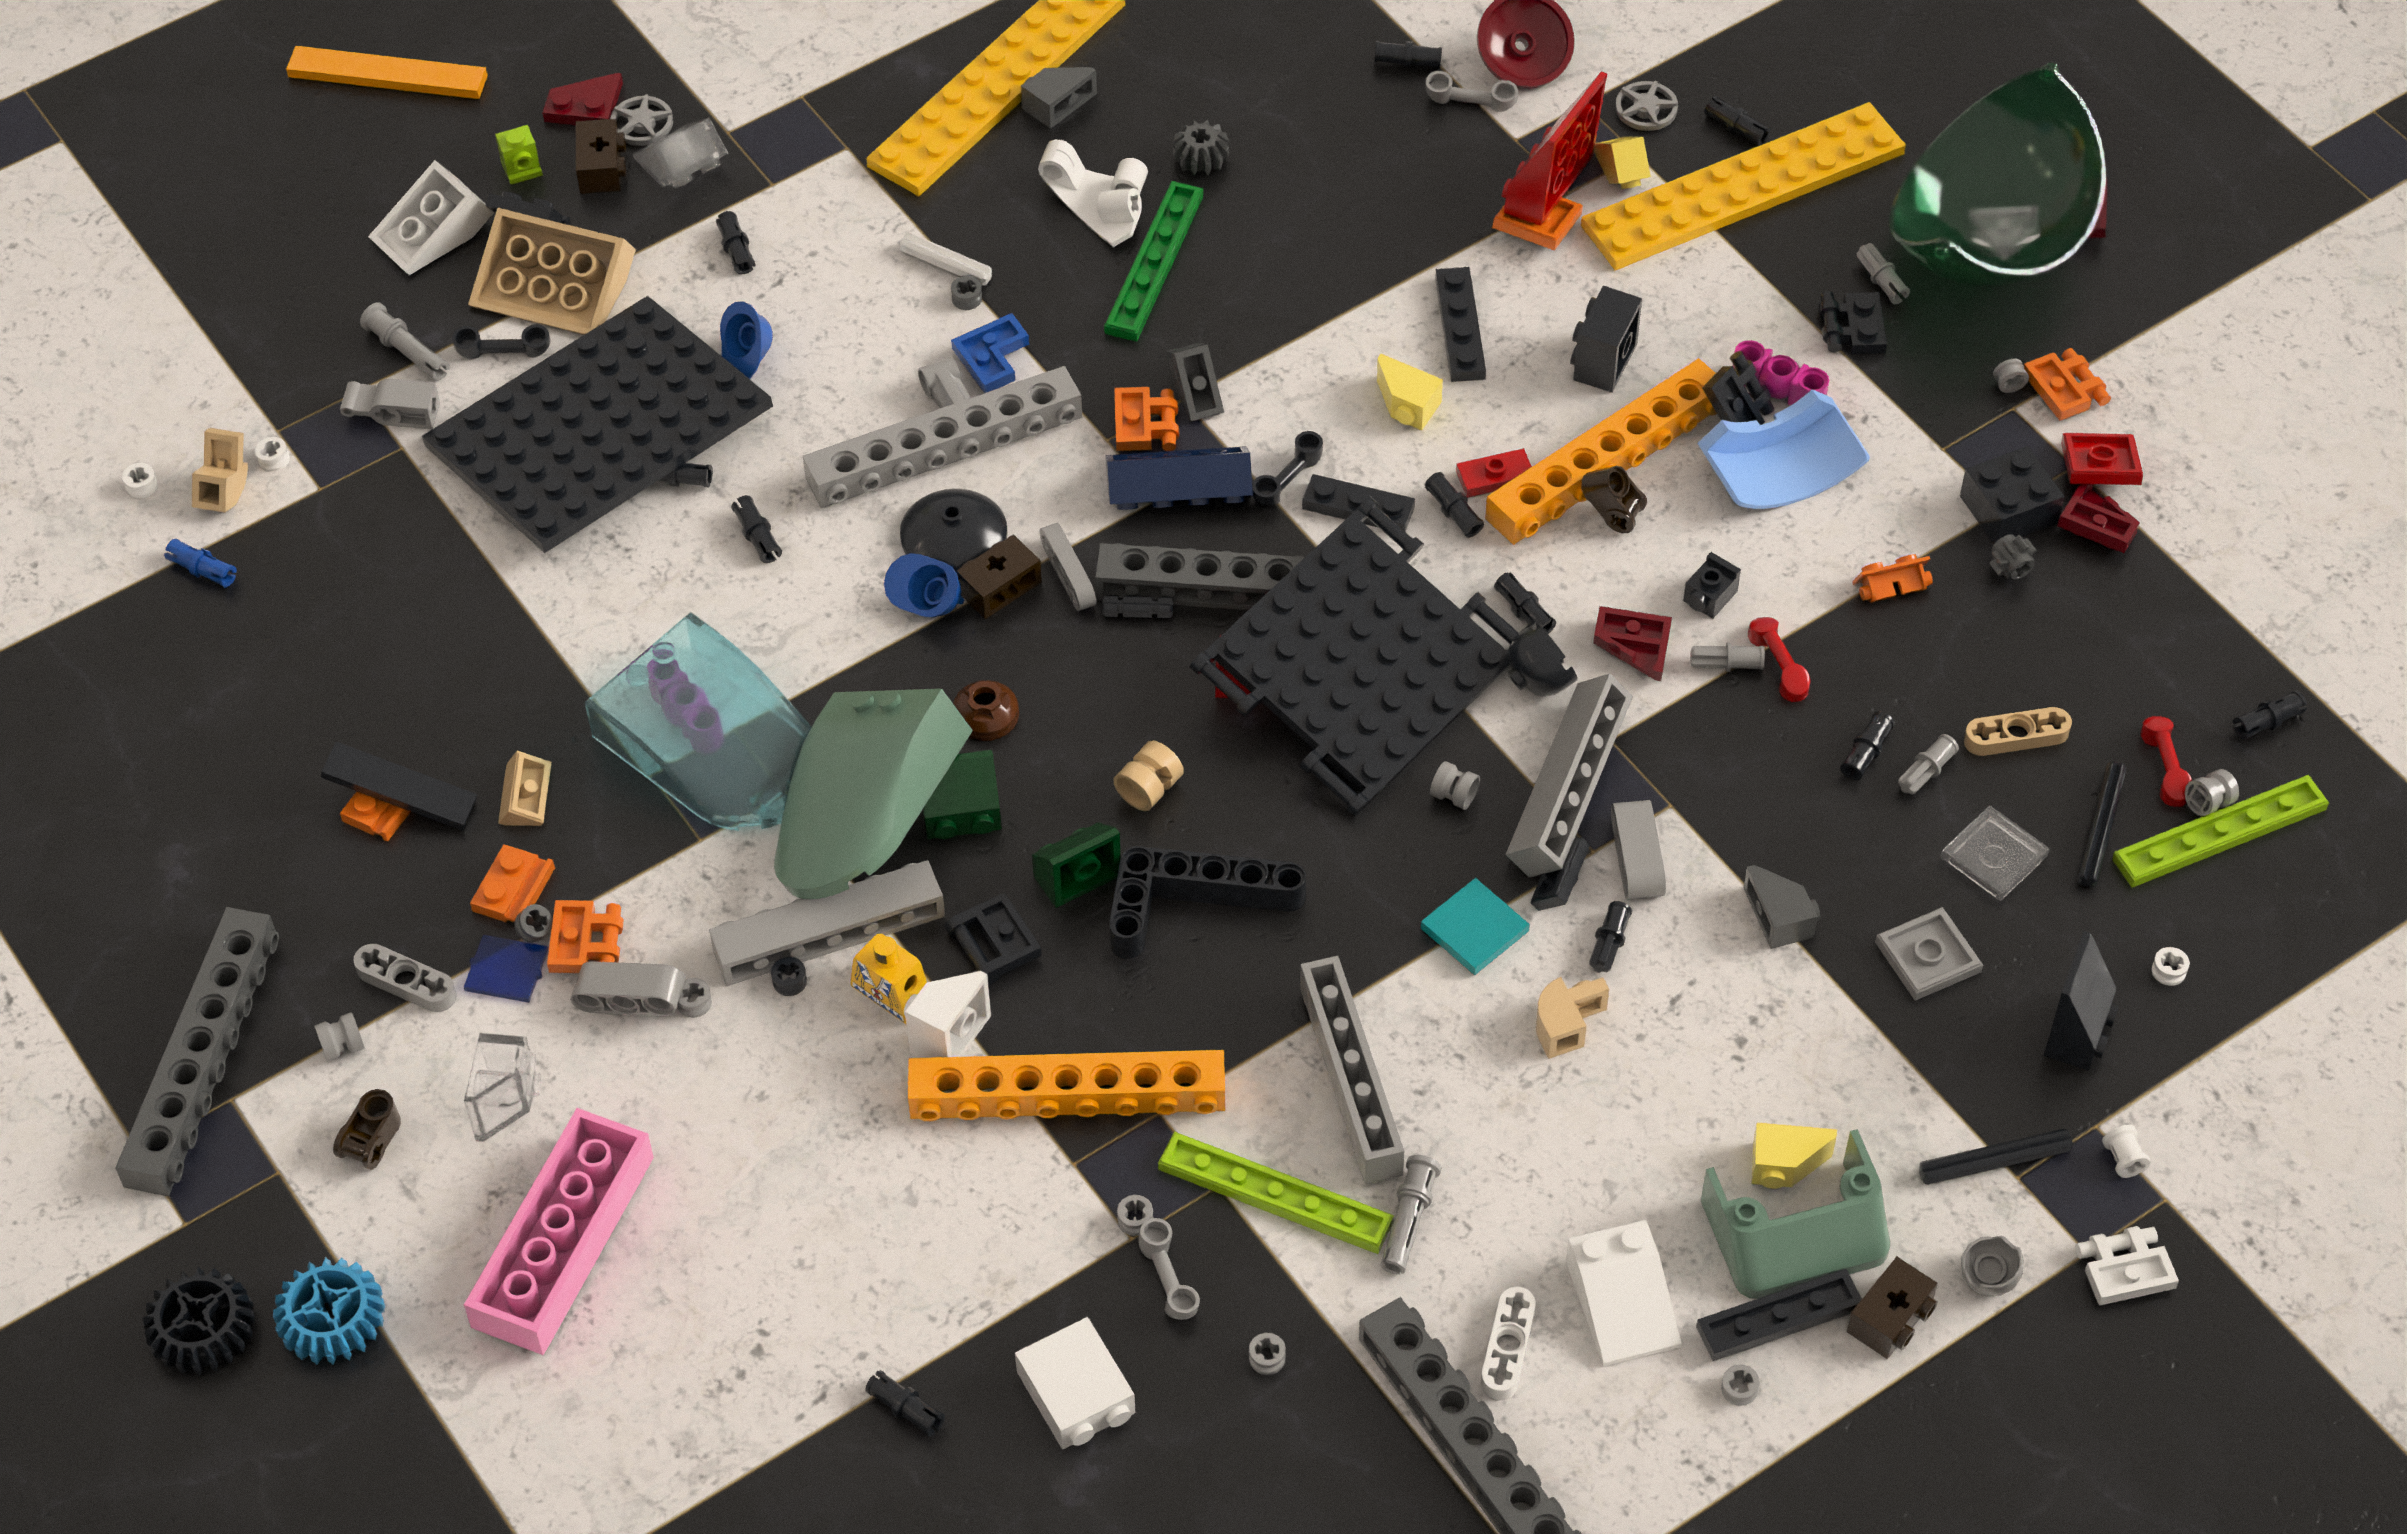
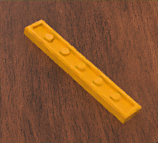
M295 46L286 68L288 77L473 99L480 98L488 76L486 67Z

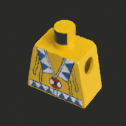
M876 934L853 958L850 984L853 988L906 1024L904 1008L908 999L913 994L918 995L927 983L922 964L918 958L896 944L893 938L883 934Z

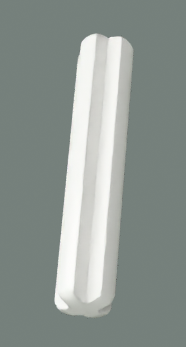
M905 233L900 240V250L956 275L975 277L982 286L987 285L992 278V268L912 233Z

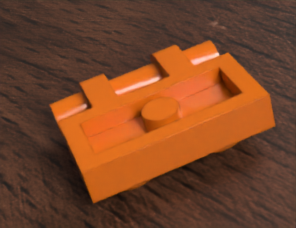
M2069 348L2062 353L2061 357L2064 361H2061L2053 352L2024 364V370L2029 375L2028 381L2059 421L2089 410L2092 402L2091 399H2095L2100 406L2106 405L2111 400V396L2106 391V384L2100 377H2095L2089 370L2088 361L2083 355H2077L2073 348ZM2074 377H2078L2081 382L2078 383Z
M1150 387L1114 388L1116 451L1152 450L1151 439H1160L1162 441V448L1165 451L1175 450L1176 441L1179 439V426L1175 423V416L1178 414V402L1174 399V391L1172 389H1163L1160 392V397H1150ZM1158 414L1161 417V421L1151 422L1150 415Z
M555 900L547 960L549 973H579L582 964L589 962V960L618 962L620 948L617 946L618 935L623 931L624 923L621 917L622 907L619 904L610 903L606 906V914L595 913L594 901ZM593 931L603 933L602 942H591Z

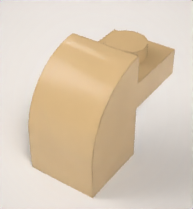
M209 428L204 431V465L192 473V507L226 513L237 504L245 487L248 473V463L243 462L244 433Z
M1559 977L1543 989L1538 1000L1536 1033L1548 1059L1584 1047L1587 1026L1583 1018L1607 1010L1610 989L1603 977L1593 981L1584 980L1578 982L1569 989H1567L1563 979Z

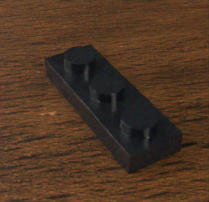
M1312 474L1302 499V509L1346 520L1366 498L1371 496L1379 503L1377 507L1406 532L1415 508V498ZM1369 518L1363 521L1365 525L1378 527Z

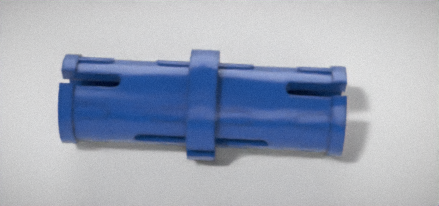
M172 539L165 548L166 551L173 553H164L165 559L187 568L189 573L196 577L204 576L223 587L230 586L235 580L236 575L228 572L237 573L236 567L218 560L212 556L210 551L201 548V550L195 549L179 539Z

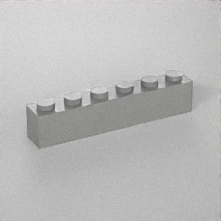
M1610 673L1577 684L1505 854L1529 878L1563 868L1633 698Z
M928 860L917 864L911 863L889 873L869 876L863 881L849 885V889L833 896L820 899L799 898L790 904L775 909L761 910L755 915L737 921H726L718 927L709 929L712 949L726 986L770 973L774 963L784 957H795L801 962H805L870 941L876 934L886 936L945 917L943 894Z
M1339 956L1301 964L1300 990L1364 1184L1403 1176L1404 1148Z

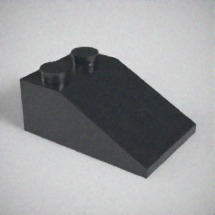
M2083 931L2061 993L2044 1052L2046 1057L2088 1071L2094 1056L2102 1059L2109 1036L2102 1034L2104 1026L2113 1027L2119 1005L2112 1003L2117 988L2094 938L2089 932Z

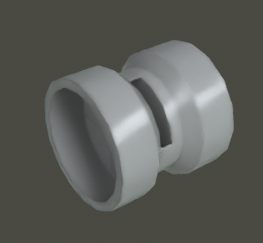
M1444 761L1433 778L1430 795L1440 800L1444 798L1450 799L1454 806L1466 810L1477 793L1480 776L1470 771L1466 773L1458 771L1456 765Z
M2224 769L2215 770L2208 773L2206 777L2194 779L2185 788V799L2188 806L2194 813L2200 816L2209 815L2216 812L2218 808L2232 805L2239 797V786L2236 779L2230 772Z
M352 1012L340 1016L336 1023L330 1024L325 1021L314 1025L327 1062L339 1058L340 1054L345 1052V1050L354 1053L365 1049Z

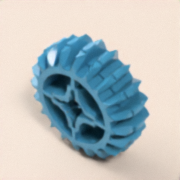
M325 1257L322 1266L315 1267L309 1261L308 1271L301 1273L294 1270L293 1277L295 1281H283L282 1290L284 1293L275 1295L277 1308L273 1310V1318L276 1323L275 1329L277 1334L283 1339L285 1347L289 1351L295 1350L297 1357L301 1360L310 1355L312 1362L317 1365L326 1356L328 1362L334 1365L336 1356L343 1354L350 1361L351 1350L356 1348L365 1352L366 1345L364 1340H376L377 1332L375 1328L383 1326L384 1319L382 1313L385 1312L386 1306L382 1298V1289L375 1282L373 1274L369 1270L363 1272L362 1266L357 1262L348 1266L347 1261L341 1257L335 1265H332L331 1261ZM325 1303L329 1304V1307L333 1312L334 1319L330 1318L329 1313L325 1308Z

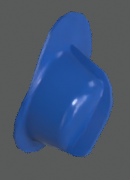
M744 301L734 302L723 313L720 323L722 357L751 379L756 373L760 361H762L771 348L773 341L771 325L765 317L756 312L752 305Z
M910 553L896 559L886 572L884 580L885 594L893 605L902 610L923 617L934 618L950 613L956 608L957 604H963L965 601L961 596V584L957 573L952 566L945 562L921 554Z

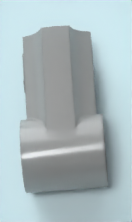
M953 357L945 358L918 369L919 380L925 394L929 398L934 397L939 408L971 398L962 384L961 373Z

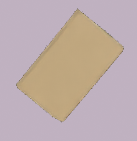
M516 751L506 765L498 824L513 826H541L543 824L552 762Z

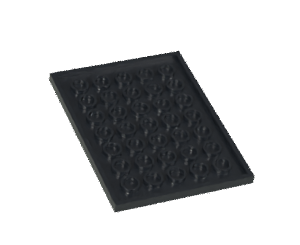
M646 296L422 435L425 447L540 550L546 553L773 407L770 395L653 299Z

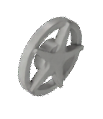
M1640 81L1622 88L1616 98L1615 110L1619 119L1627 126L1642 131H1654L1662 129L1674 121L1678 111V100L1669 88L1659 84L1658 81ZM1643 89L1649 90L1647 93L1642 94L1634 92ZM1656 91L1665 95L1669 100L1659 99L1655 95ZM1626 96L1629 99H1631L1634 102V104L1630 108L1623 111L1621 107V102L1623 98ZM1673 108L1666 118L1660 121L1657 120L1656 116L1659 114L1660 109ZM1636 115L1642 119H1650L1651 123L1639 122L1629 116Z
M648 94L632 97L614 107L610 118L617 121V118L621 115L628 119V123L620 130L618 129V132H624L627 144L636 146L649 145L660 141L668 135L673 126L671 108L661 99L648 96ZM641 104L640 108H636L634 110L627 109L634 105ZM648 104L657 106L663 111H652L648 109ZM667 118L665 126L659 132L654 133L655 121ZM631 131H633V132L638 133V134L647 133L649 136H647V137H632V136H628V135H626V134H628V133H630Z

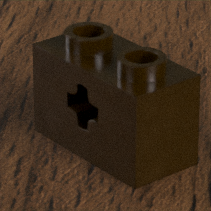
M616 119L576 122V174L580 194L621 191L620 177H626L625 157H620V153L626 152V141L624 132H618Z
M1014 534L1003 541L995 543L988 551L974 560L967 561L956 571L961 584V596L984 619H987L1042 583L1041 560Z
M1896 1256L1851 1312L1847 1333L1888 1359L1896 1348L1903 1350L1909 1344L1915 1333L1913 1327L1918 1320L1927 1321L1935 1310L1938 1301L1934 1299L1938 1283Z

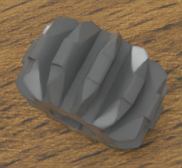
M1193 120L1191 126L1181 125L1180 131L1175 133L1173 138V157L1175 158V163L1180 164L1182 171L1191 169L1194 176L1202 171L1209 175L1211 169L1220 171L1223 163L1227 162L1229 139L1227 133L1222 132L1220 124L1210 126L1208 120L1203 124H1198Z

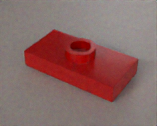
M1523 448L1456 463V473L1468 498L1494 492L1532 466Z

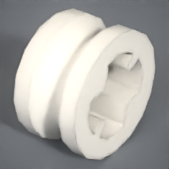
M278 437L265 438L255 447L256 458L264 470H281L289 463L290 455L286 444ZM275 451L276 455L269 457L268 453Z
M136 463L127 467L123 472L122 479L126 491L131 497L137 499L146 498L156 491L158 483L153 468L150 465Z
M2174 947L2160 949L2156 953L2151 968L2152 975L2158 982L2164 985L2173 986L2180 984L2186 977L2190 965L2189 958L2183 951ZM2164 962H2169L2171 966H2178L2177 970H2172L2170 966H2163Z

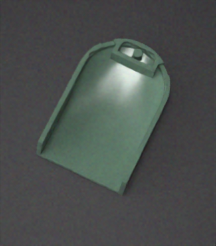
M942 689L833 693L802 745L783 811L774 859V870L777 878L789 893L802 899H820L836 895L849 889L848 882L864 871L868 876L873 874L896 851L973 731Z

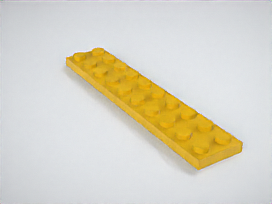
M1125 0L1037 1L866 158L867 167L913 194L920 196L1022 101L1021 85L1028 78L1033 77L1044 68H1058L1125 6Z
M1868 102L1581 217V227L1616 271L1904 155L1906 144L1874 106Z

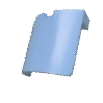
M1813 389L1791 406L1774 414V421L1760 425L1757 420L1750 422L1721 420L1697 443L1733 501L1738 506L1752 509L1776 508L1813 497L1840 483L1860 469L1870 459L1868 452L1834 400Z

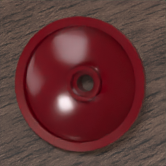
M1494 0L1485 10L1478 24L1477 47L1483 63L1499 80L1511 81L1519 88H1536L1552 82L1567 68L1574 52L1575 38L1572 24L1565 11L1554 0ZM1515 42H1522L1525 50L1517 49Z

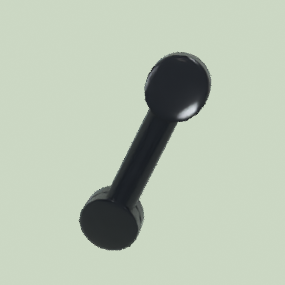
M539 324L530 325L525 328L521 339L481 340L478 330L472 326L459 327L452 335L455 350L461 356L468 359L479 358L482 353H526L528 357L534 358L546 352L551 342L547 328Z
M1305 431L1298 434L1295 438L1294 459L1276 477L1271 475L1257 477L1252 483L1253 498L1264 505L1278 504L1281 491L1304 468L1312 467L1320 460L1323 451L1322 437L1313 431Z

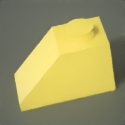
M1621 137L1595 143L1594 153L1609 184H1620L1621 189L1640 186V179L1651 177L1643 137Z
M1379 355L1377 358V383L1391 418L1398 420L1404 425H1410L1423 430L1442 402L1443 379L1386 355Z
M1756 1123L1753 1139L1751 1184L1763 1185L1770 1189L1793 1187L1832 1157L1837 1129Z

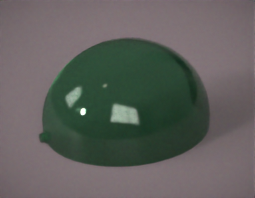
M2047 63L2040 68L2025 72L2003 83L1976 101L1938 135L1905 177L1891 207L1889 217L1890 232L1901 248L1929 271L1948 280L1971 286L1994 287L2020 283L2037 277L2067 260L2081 247L2090 235L2098 219L2105 193L2106 164L2104 149L2096 123L2088 107L2073 86L2058 73L2059 68L2056 64Z

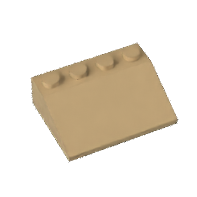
M497 208L468 305L585 335L606 321L627 281L636 249L623 238Z

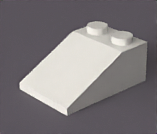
M434 160L368 237L407 274L411 275L473 238L494 212L487 208L486 204L456 176Z
M1646 1220L1568 1239L1566 1264L1603 1367L1681 1348L1682 1342L1660 1256Z

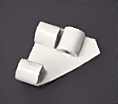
M1063 140L1050 141L1046 146L1038 167L1039 175L1082 222L1111 246L1115 247L1132 237L1142 210L1140 193L1148 174L1145 164L1134 158H1125L1120 161L1115 176L1100 174L1086 170L1075 149L1068 142Z

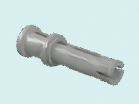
M379 302L373 303L365 309L360 318V325L364 330L374 332L380 337V342L384 346L395 347L430 375L433 380L439 381L446 376L447 373L440 367L449 370V363L409 333L407 325L403 320L393 318L387 313L386 307Z
M1417 1154L1408 1157L1406 1161L1408 1172L1404 1184L1400 1185L1397 1191V1198L1400 1202L1380 1263L1383 1270L1392 1274H1400V1272L1403 1274L1406 1271L1408 1257L1414 1243L1423 1210L1430 1206L1432 1202L1431 1188L1434 1179L1441 1173V1165L1433 1158Z

